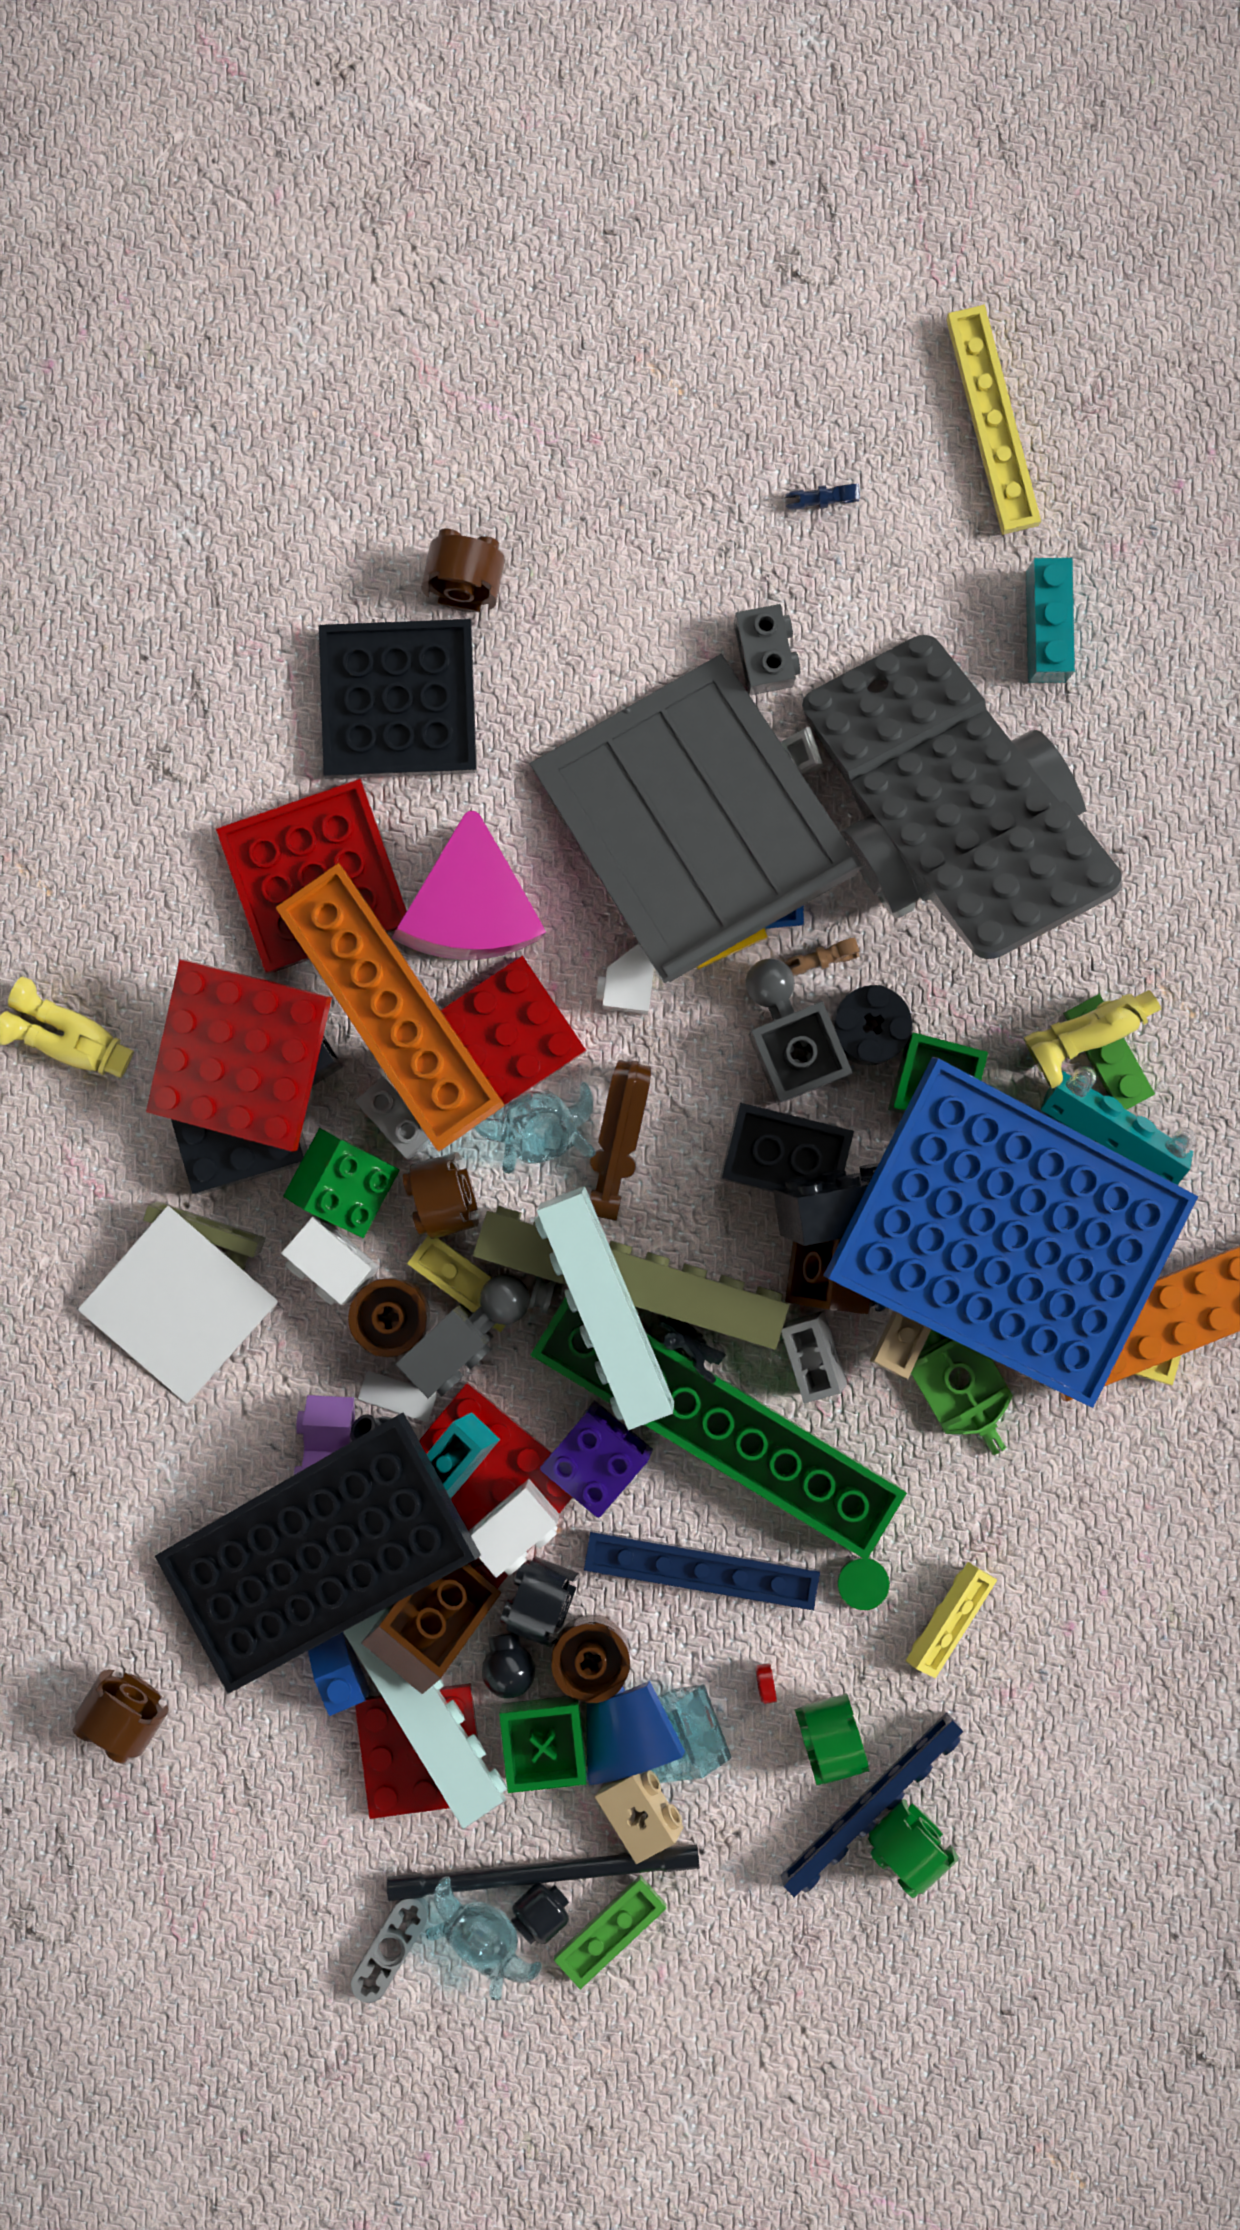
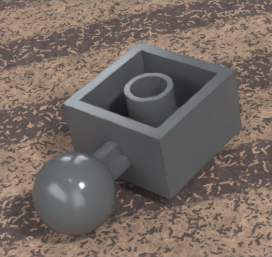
M767 958L756 962L748 971L746 990L755 1003L768 1007L773 1021L751 1030L748 1036L777 1105L848 1077L853 1072L824 1002L821 1001L794 1012L789 1000L795 987L793 972L783 961ZM798 1044L800 1049L807 1048L809 1054L804 1058L805 1063H800L798 1059H792L790 1054L794 1051L793 1045Z
M503 1274L491 1278L481 1290L480 1307L474 1313L460 1304L404 1355L396 1365L427 1399L436 1391L442 1397L464 1376L459 1371L464 1364L471 1370L492 1350L487 1343L494 1337L489 1330L496 1323L503 1325L512 1324L525 1315L530 1302L526 1285L512 1275Z

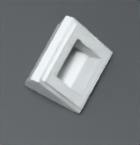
M810 727L804 728L781 741V744L802 775L824 768Z

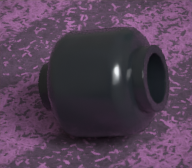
M536 1883L513 1904L512 1912L515 1917L510 1921L530 1945L534 1941L539 1944H546L569 1922V1915L564 1908L569 1904V1901L555 1885L548 1889L543 1884Z

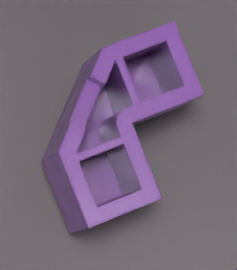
M307 1395L305 1411H298L296 1431L297 1434H303L304 1455L302 1466H295L294 1475L352 1442L350 1431L353 1423L356 1421L354 1397Z

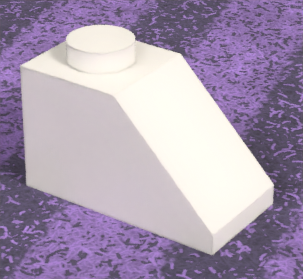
M639 943L607 967L606 977L599 976L596 999L603 1000L604 1010L648 1015L654 967Z

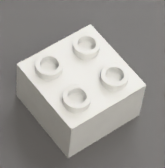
M312 1217L281 1253L288 1259L285 1266L300 1279L306 1277L314 1281L318 1285L314 1291L331 1305L334 1302L340 1305L351 1302L380 1268L329 1222L319 1217Z
M527 1479L471 1528L469 1533L481 1553L480 1560L497 1578L505 1571L509 1576L527 1560L525 1558L528 1555L527 1551L534 1544L540 1549L557 1534L556 1530L558 1527L556 1525L559 1513L530 1479Z

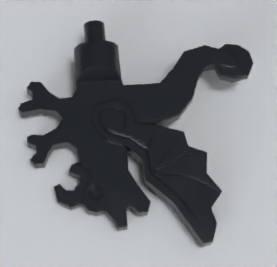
M662 1316L659 1320V1325L670 1332L664 1337L665 1346L670 1350L683 1348L691 1356L693 1366L697 1372L709 1383H714L716 1378L710 1371L705 1369L704 1362L706 1360L710 1364L715 1363L719 1365L726 1354L706 1344L707 1341L702 1338L703 1335L690 1327L686 1322L681 1321L678 1325L676 1323L677 1319L671 1317L666 1319Z

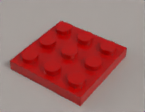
M523 955L440 1010L505 1106L587 1052Z
M471 1683L445 1686L439 1689L446 1702L454 1700L462 1712L465 1721L460 1723L467 1736L470 1737L475 1734L478 1738ZM382 1695L367 1697L366 1701L355 1705L369 1819L450 1808Z

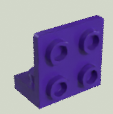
M594 1400L585 1410L578 1423L545 1460L540 1470L594 1516L599 1518L646 1465L653 1448L634 1432L628 1430L622 1422L618 1421L616 1417Z

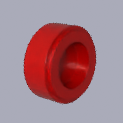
M771 1664L756 1665L755 1673L761 1703L777 1702Z

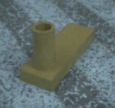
M159 1201L147 1206L143 1221L153 1223L163 1210L170 1206L212 1244L226 1248L225 1255L243 1271L249 1256L254 1258L262 1251L266 1237Z

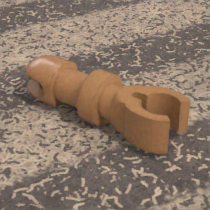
M849 938L826 949L820 946L815 948L816 952L803 956L802 954L792 956L785 961V964L788 966L798 964L799 966L791 968L793 975L797 976L807 973L806 970L819 966L823 970L829 968L830 963L856 959L860 957L858 953L860 951L856 939Z

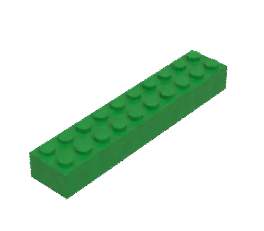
M565 1297L530 1356L611 1404L610 1398L614 1397L609 1383L603 1385L598 1376L595 1362L599 1361L595 1349L594 1347L588 1349L582 1338L580 1326L584 1325L579 1311L572 1312ZM645 1332L674 1400L673 1414L644 1425L867 1561L907 1492L713 1372L711 1373L715 1376L716 1381L709 1383L697 1372L690 1358L675 1349H668L664 1342Z

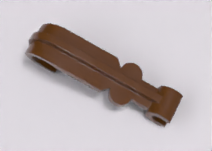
M619 1060L617 1062L609 1088L598 1139L602 1149L595 1151L590 1159L592 1169L599 1173L596 1190L592 1189L590 1200L597 1217L617 1221L622 1196L618 1195L622 1178L631 1177L636 1170V1162L629 1154L636 1151L650 1086L651 1067L641 1065L639 1061L631 1060V1062Z

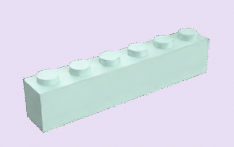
M585 1186L540 1203L537 1209L538 1216L534 1217L536 1228L542 1239H549L554 1251L549 1254L555 1273L558 1276L563 1274L569 1287V1289L565 1290L567 1302L572 1312L579 1311L584 1323V1325L580 1326L582 1338L588 1349L592 1347L595 1349L599 1361L595 1362V1367L602 1384L609 1383L614 1397L610 1398V1402L617 1420L624 1419L628 1430L673 1414L674 1400Z
M386 1609L343 1632L461 1827L464 1829L506 1801L507 1799L503 1792L508 1788L498 1771L494 1768L489 1772L481 1758L486 1755V1752L475 1734L468 1737L460 1723L465 1721V1718L454 1700L447 1703L439 1689L444 1687L441 1679L425 1693L421 1694L361 1644Z

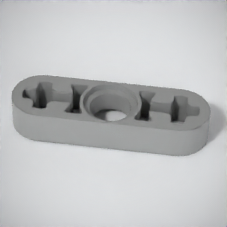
M408 1898L397 1900L354 1972L351 1989L358 2000L365 2003H373L384 1995L426 1925L429 1907L424 1898ZM412 1905L418 1908L417 1916L420 1919L412 1918L404 1933L399 1929L405 1914L402 1908L409 1910ZM385 1938L396 1939L401 1945L400 1954L392 1958L384 1956L379 1949L380 1942ZM377 1963L382 1967L376 1979L377 1986L372 1985L369 1990L363 1987L364 1979L361 1976L368 1978Z

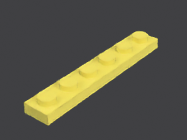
M985 304L948 313L946 322L1001 533L1004 535L1037 527L1041 523V518Z

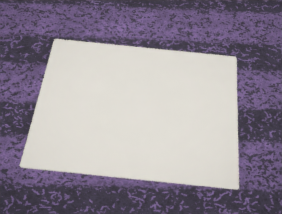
M167 1206L78 1308V1311L182 1401L188 1404L278 1303V1300L170 1206Z

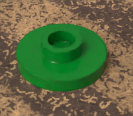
M858 1557L850 1560L842 1567L838 1575L837 1585L842 1599L849 1606L857 1610H871L878 1607L886 1599L889 1593L890 1581L886 1570L879 1562L868 1558L866 1561Z

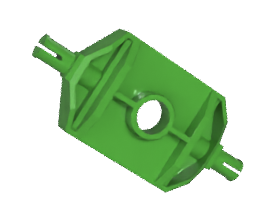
M931 1329L911 1371V1375L939 1421L943 1433L959 1435L978 1433L979 1436L983 1437L992 1455L1000 1453L999 1450L1003 1451L1007 1446L1003 1443L995 1428L998 1427L996 1423L1006 1411L1013 1397L1010 1389L991 1358ZM956 1367L965 1368L969 1374V1382L962 1389H954L949 1383V1374Z

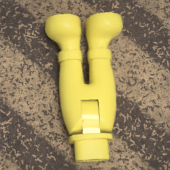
M22 976L16 981L8 997V1006L21 1013L36 1017L38 1021L64 1032V1035L59 1036L37 1024L32 1025L9 1011H5L0 1015V1045H7L14 1040H24L25 1045L37 1048L49 1057L71 1067L98 1071L103 1076L108 1072L118 1078L123 1077L134 1051L121 1045V1039L113 1038L101 1025L80 1013L57 1006L48 999L43 1001L38 996L36 986L31 979Z
M1150 990L1136 997L1130 993L1122 995L1121 998L1114 1001L1102 1002L1095 1010L1062 1023L1057 1022L1050 1025V1029L1033 1032L1023 1039L1036 1066L1043 1073L1052 1089L1059 1086L1063 1081L1061 1065L1067 1057L1071 1060L1081 1052L1106 1046L1128 1036L1139 1028L1140 1022L1143 1025L1147 1024V1017L1162 1009Z

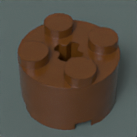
M445 528L439 530L438 537L434 538L430 543L421 585L422 592L428 598L430 592L439 596L438 604L459 611L480 612L481 605L489 604V610L494 608L497 603L505 564V557L498 550L499 542L488 536H480L476 539L462 536L453 529Z
M458 1152L412 1164L410 1172L402 1175L405 1191L409 1197H414L417 1211L413 1212V1221L418 1234L427 1233L431 1239L478 1227L479 1219L471 1220V1212L478 1210L474 1189L467 1168L459 1170L455 1162L462 1160Z
M401 1278L376 1280L363 1287L352 1301L348 1313L350 1332L361 1347L375 1356H399L410 1351L425 1337L430 1325V1307L423 1292L413 1283ZM388 1306L392 1307L393 1313L399 1314V1320L393 1322L392 1327H389L388 1321L381 1320V1314L387 1312Z
M602 1615L581 1616L566 1624L557 1635L552 1651L551 1669L555 1682L566 1695L573 1699L586 1701L587 1703H599L610 1699L621 1690L630 1669V1649L625 1634L614 1622ZM590 1651L592 1655L599 1654L597 1665L593 1666L590 1661L583 1663L586 1652Z
M108 1669L99 1674L75 1713L76 1724L72 1730L79 1739L93 1742L104 1749L106 1755L111 1760L124 1764L129 1757H138L144 1753L167 1716L169 1709L167 1704L163 1708L158 1702L162 1696L144 1680L126 1672L122 1678L114 1677L112 1674L115 1670Z

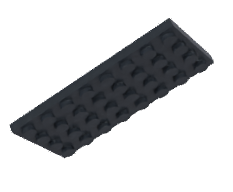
M403 1412L155 1555V1558L227 1694H230L481 1556V1553Z

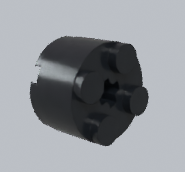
M882 985L863 986L850 992L837 1005L831 1020L847 1060L861 1065L882 1064L896 1056L906 1046L913 1030L912 1017L906 1002L896 992ZM864 1017H867L870 1021L875 1019L879 1025L876 1027L877 1035L873 1031L866 1033L863 1030V1026L867 1023Z
M537 1556L532 1561L527 1560L517 1571L514 1584L519 1586V1589L512 1600H507L500 1617V1622L507 1624V1631L552 1648L557 1638L550 1636V1634L554 1633L555 1627L562 1628L577 1588L570 1585V1581L578 1580L580 1574Z

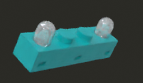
M1081 1066L1075 1070L1072 1076L1062 1070V1083L1055 1088L1047 1090L1040 1110L1074 1131L1081 1133L1091 1140H1095L1097 1143L1178 1185L1191 1169L1194 1152L1191 1149L1196 1143V1135L1191 1129L1186 1127L1179 1128L1170 1137L1158 1130L1149 1119L1143 1116L1137 1117L1124 1109L1122 1104L1115 1098L1103 1096L1093 1090L1092 1087L1096 1082L1097 1076L1091 1067Z

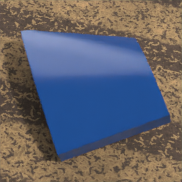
M650 1681L626 1691L622 1687L617 1694L603 1702L587 1703V1780L589 1785L627 1778L683 1757L685 1750Z

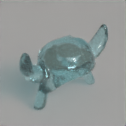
M582 1082L580 1085V1097L575 1105L567 1107L561 1098L550 1091H528L508 1103L502 1119L487 1118L474 1127L481 1137L489 1141L505 1143L502 1170L507 1174L514 1171L516 1159L527 1164L542 1163L562 1156L573 1146L586 1158H592L596 1154V1150L576 1129L584 1124L593 1112V1095L588 1084Z
M443 1877L438 1882L434 1891V1903L444 1922L426 1930V1938L430 1941H435L445 1937L462 1960L490 1979L489 1997L491 2000H501L504 1977L512 1982L521 1984L534 1980L540 1974L542 1964L538 1961L527 1963L515 1954L518 1943L517 1932L505 1912L484 1902L474 1901L462 1905L452 1892L450 1878Z

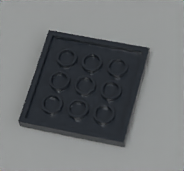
M471 619L318 625L323 776L325 779L477 773Z

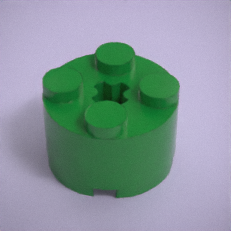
M847 1693L806 1704L795 1709L816 1786L829 1784L870 1771Z
M902 1799L869 1832L868 1840L874 1847L870 1851V1855L882 1869L887 1870L890 1867L899 1877V1885L911 1898L924 1894L958 1861V1856L951 1844L946 1849L942 1846L940 1837L943 1833L916 1805L912 1803L908 1807L906 1799Z

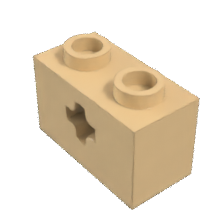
M651 1770L603 1783L595 1795V1799L636 1864L674 1845L684 1828L679 1811L673 1804L668 1803L661 1791L659 1779Z

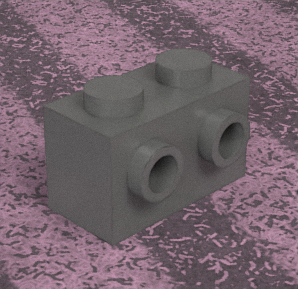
M781 604L736 612L734 628L748 694L751 696L792 688L796 679L795 675L800 674L801 671L798 654L796 651H790L788 638L793 637L789 614L783 615Z

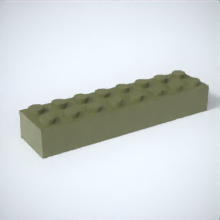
M498 1206L496 1212H486L474 1250V1257L567 1285L564 1275L558 1276L555 1273L549 1255L554 1251L549 1239H542L539 1235L535 1221L533 1224L520 1220L522 1212ZM610 1240L609 1246L635 1307L776 1350L790 1305L781 1301L782 1293L758 1286L756 1293L745 1290V1282L722 1274L719 1281L706 1278L708 1272L706 1269L684 1263L682 1270L668 1266L670 1259L647 1252L646 1257L641 1258L631 1254L633 1247Z

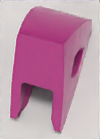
M468 811L456 827L393 934L392 939L411 949L436 957L455 960H481L521 950L539 941L546 931L480 814L476 811Z

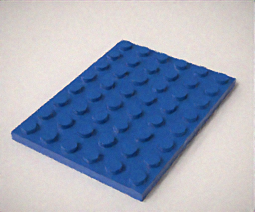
M932 1057L823 1276L1093 1408L1199 1196L943 1060Z

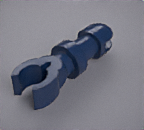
M848 484L826 489V485L818 486V490L790 491L785 495V498L798 497L800 502L787 504L786 507L790 510H800L808 506L819 505L820 509L828 508V504L859 502V484Z

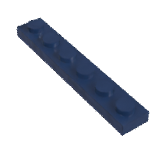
M590 1530L584 1571L813 1611L820 1577L819 1569Z
M948 1712L918 1739L780 1875L783 1887L794 1898L801 1891L804 1893L810 1891L820 1880L821 1876L819 1873L829 1863L835 1865L840 1862L849 1850L847 1846L857 1836L860 1838L866 1836L876 1825L877 1820L875 1818L885 1808L888 1810L893 1809L903 1799L905 1795L903 1791L913 1781L918 1783L931 1772L933 1768L931 1763L941 1754L947 1755L958 1746L961 1740L959 1736L964 1731Z

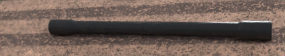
M697 1844L668 1847L638 1864L635 1863L629 1853L427 1875L417 1873L388 1876L387 1897L388 1901H396L408 1898H423L434 1894L655 1871L675 1872L700 1869Z

